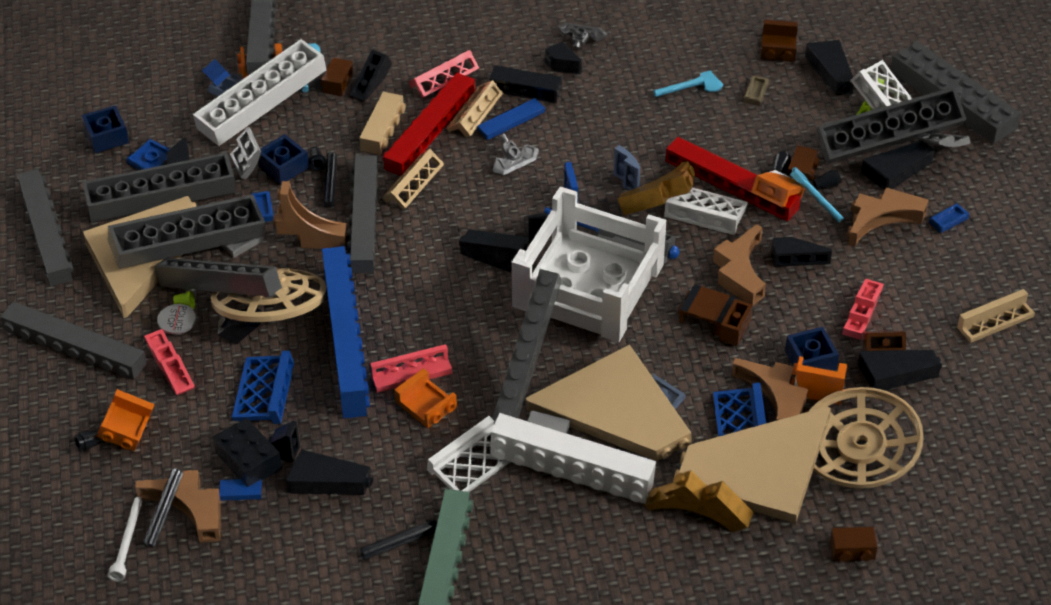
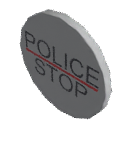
M183 304L167 306L160 311L157 317L160 329H163L165 333L173 335L189 331L196 322L194 310Z

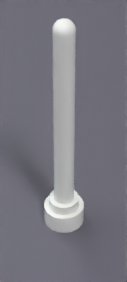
M136 497L133 501L116 563L109 568L108 577L116 582L123 581L126 575L124 563L142 504L140 497Z

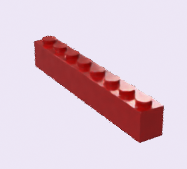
M456 73L450 78L444 88L440 89L437 96L421 111L417 119L412 121L410 127L404 130L402 136L393 143L389 151L384 153V170L401 176L416 158L430 146L475 91V79L460 73Z
M677 137L666 148L665 162L678 167L681 163L688 161L690 166L693 167L696 177L787 222L800 208L801 196L798 194L789 196L786 206L781 207L752 193L751 190L757 177L756 174L687 140Z

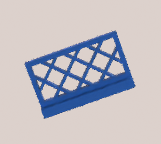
M282 351L281 356L246 357L232 414L233 421H242L248 418L249 420H272L273 424H281L295 364L290 351ZM272 363H278L273 369L268 367ZM251 364H260L254 370L250 369ZM263 369H266L268 371L261 377L257 375ZM273 376L275 380L267 384L265 380ZM252 377L257 379L250 385L246 383ZM260 384H262V385L264 386V387H263L261 390H259L258 392H256V391L253 390L255 387H257V386L260 385ZM270 391L271 395L269 397H267L266 399H263L261 397L263 394ZM248 392H251L253 394L248 399H243V396L246 395ZM256 399L261 401L255 407L250 405ZM264 406L268 408L267 413L257 412ZM245 407L249 409L245 414H239V411Z
M752 383L753 388L713 392L718 437L726 435L722 431L727 427L734 430L732 432L734 433L741 431L746 425L755 427L766 424L760 383ZM749 395L750 398L745 403L738 399L740 396ZM718 398H728L729 401L724 405L718 401ZM733 403L741 406L736 412L729 408ZM745 409L752 413L748 418L740 415ZM725 411L732 415L728 420L720 417ZM736 418L743 422L739 427L732 424Z

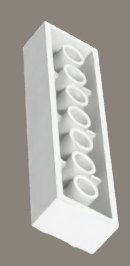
M300 39L195 112L193 117L197 129L216 145H222L325 72L327 69L324 56Z
M499 413L491 431L490 455L497 459H504L516 465L533 468L538 472L549 473L557 478H565L576 484H584L595 490H603L615 496H622L634 502L644 504L647 501L648 493L652 489L656 461Z

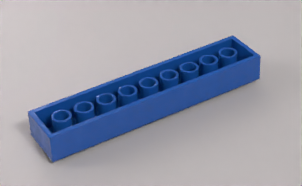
M345 246L322 249L324 275L327 286L343 419L367 416L366 408L370 407L368 382L365 380L367 379L366 367L361 366L365 364L363 351H359L363 350L362 338L357 337L361 333L360 324L355 322L359 321L358 310L353 308L357 306L356 296L351 294L355 292L354 282L349 280L353 279L352 268L347 266L351 265L350 254H346Z

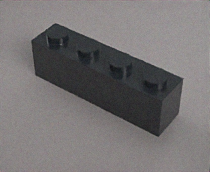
M495 65L489 81L493 80L505 95L528 99L535 98L539 101L557 104L562 91V77Z

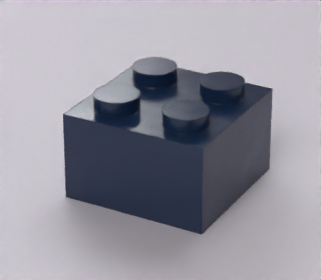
M116 105L81 115L84 131L95 153L129 143L127 128Z
M285 134L260 148L261 153L258 167L280 185H282V181H288L309 168L308 152Z
M824 327L787 335L785 352L793 366L794 363H798L801 356L804 357L803 365L831 371L837 370L839 354Z

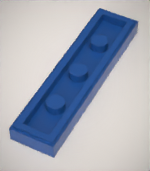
M534 98L478 125L477 130L489 140L545 113V107Z

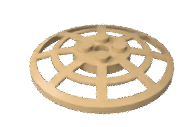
M276 268L282 288L275 292L274 296L265 298L264 296L247 295L253 298L248 299L236 293H228L229 296L219 301L217 295L220 292H212L211 304L217 313L229 319L246 322L278 321L305 314L318 307L327 296V286L321 277L313 273L298 269ZM308 279L319 283L320 290L308 288ZM302 280L303 284H293L291 281ZM292 289L297 290L294 293L287 295L291 292ZM305 292L314 295L307 302L294 306L290 301ZM235 300L240 303L249 304L247 311H240L229 308L225 304ZM283 303L286 308L277 311L255 312L258 305Z
M868 387L848 388L827 395L809 410L810 412L828 407L841 400L857 398V408L845 410L835 416L832 413L830 414L828 426L820 447V453L827 465L821 468L815 465L813 469L818 475L837 485L849 488H872L888 484L906 474L914 466L921 454L924 435L919 416L905 400L893 393ZM865 397L884 400L896 407L889 415L879 410L865 408ZM902 412L912 421L917 435L904 438L902 428L895 421ZM857 415V421L847 425L840 422L844 418ZM866 415L878 417L883 421L877 425L866 421ZM891 425L898 439L886 440L884 431ZM834 426L839 431L837 441L825 440L827 433ZM859 440H865L867 443L864 445H859L856 442ZM917 443L912 460L905 467L896 464L903 454L905 445ZM825 447L838 448L841 456L832 461ZM898 447L892 460L883 456L886 448ZM849 461L858 464V472L850 471L840 466ZM878 461L884 465L879 469L866 472V464ZM889 469L897 472L884 479L866 482V477L881 474ZM836 470L848 476L858 477V482L838 479L827 473Z

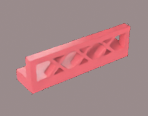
M468 50L408 83L411 88L416 86L421 97L424 98L443 88L448 83V78L453 77L449 74L450 68L459 69L458 73L460 74L462 71H465L462 75L466 76L479 69V66L471 51ZM469 59L473 68H464V61ZM438 74L445 76L443 84L435 82ZM421 83H431L430 90L425 92Z
M446 344L370 363L371 378L377 393L397 388L423 368L429 372V380L452 374ZM443 352L442 356L433 357L435 354ZM418 358H423L419 362H414ZM404 362L402 366L396 367L398 363ZM385 367L383 371L376 372V369Z

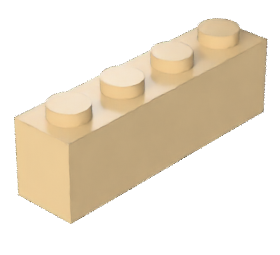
M382 93L360 136L361 151L381 155L384 148H387L388 140L393 136L394 127L399 124L400 115L405 112L406 104L403 103L402 95Z

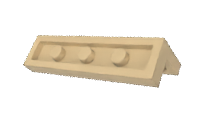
M493 80L477 87L447 126L449 132L459 129L466 138L473 134L477 126L503 94Z
M431 149L426 150L416 158L384 194L382 199L386 203L394 200L404 210L441 169L444 163ZM430 158L437 165L435 168L429 167ZM420 170L425 171L426 179H420ZM410 181L416 182V190H410ZM400 192L406 193L407 200L405 202L398 196Z
M1022 289L960 314L957 328L972 343L1033 318L1035 312L1027 305L1028 293ZM1021 308L1026 312L1025 314L1015 313L1016 310ZM1007 316L1011 317V320L1005 321L999 319V317ZM989 322L994 323L995 326L987 327L983 326V324ZM975 329L980 331L972 335L968 330Z

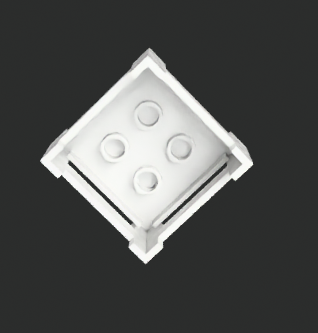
M559 187L552 198V211L526 252L520 249L512 261V307L527 311L540 269L559 273L562 282L551 318L601 334V337L620 342L627 330L628 317L651 277H657L664 265L666 220L648 214L646 225L578 204L576 191ZM577 222L645 243V250H637L578 231ZM552 234V243L532 273L534 261Z

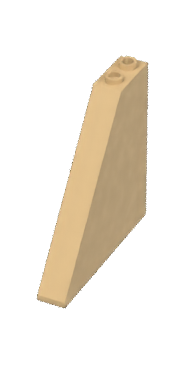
M189 196L83 231L85 244L123 318L128 317L159 282L154 266L164 259L119 269L107 240L108 226L196 207V203L191 202ZM178 255V256H174V257H169V258L180 259V258L182 257V255Z
M630 344L526 397L527 409L530 412L536 411L570 420V427L655 461L668 458L673 452L685 449L692 443L691 431Z
M820 408L690 444L687 451L682 452L680 458L682 465L680 470H676L674 477L679 473L692 470L706 485L723 481L753 512L796 524L828 426L831 408Z

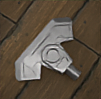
M567 22L557 26L558 31L563 36L573 34L572 49L574 51H578L580 46H583L589 37L594 41L607 37V33L602 28Z
M502 134L499 136V139L502 142L501 149L504 158L496 157L492 171L504 176L536 161L539 150L536 147L524 144L520 151L512 140L509 141L506 135Z

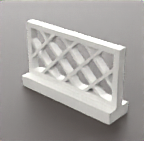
M883 60L867 69L861 70L850 80L873 110L892 105L891 103L903 102L899 100V96H902L905 101L912 99ZM878 67L882 69L884 75L878 73ZM878 78L884 80V85L878 83ZM888 82H891L895 86V89L889 87ZM888 92L894 93L895 99L889 97Z
M692 188L688 194L668 198L665 204L664 217L735 235L748 202ZM692 198L694 200L691 202H687V199ZM710 203L711 206L705 207L704 204ZM723 208L729 209L727 211H722Z
M490 416L486 417L429 458L427 471L431 475L435 474L451 490H459L455 486V481L467 482V487L462 491L471 492L509 464L510 461L502 459L503 461L500 462L501 459L486 454V447H491V442H487V437L491 434L494 420ZM484 446L483 453H472V447ZM460 456L469 457L468 464H457V458ZM471 458H482L483 466L471 465ZM486 459L497 460V465L494 467L485 466ZM443 468H454L453 476L444 475L441 470ZM456 469H467L468 476H456ZM470 470L482 471V476L479 478L470 477Z

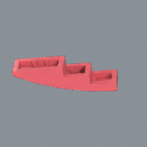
M865 279L849 313V318L843 328L842 335L861 340L884 284Z
M163 329L145 335L144 339L154 359L175 394L179 395L194 389L195 386L179 354L176 353L171 341H168Z

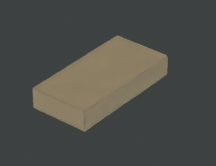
M752 76L743 102L760 106L769 85V79Z

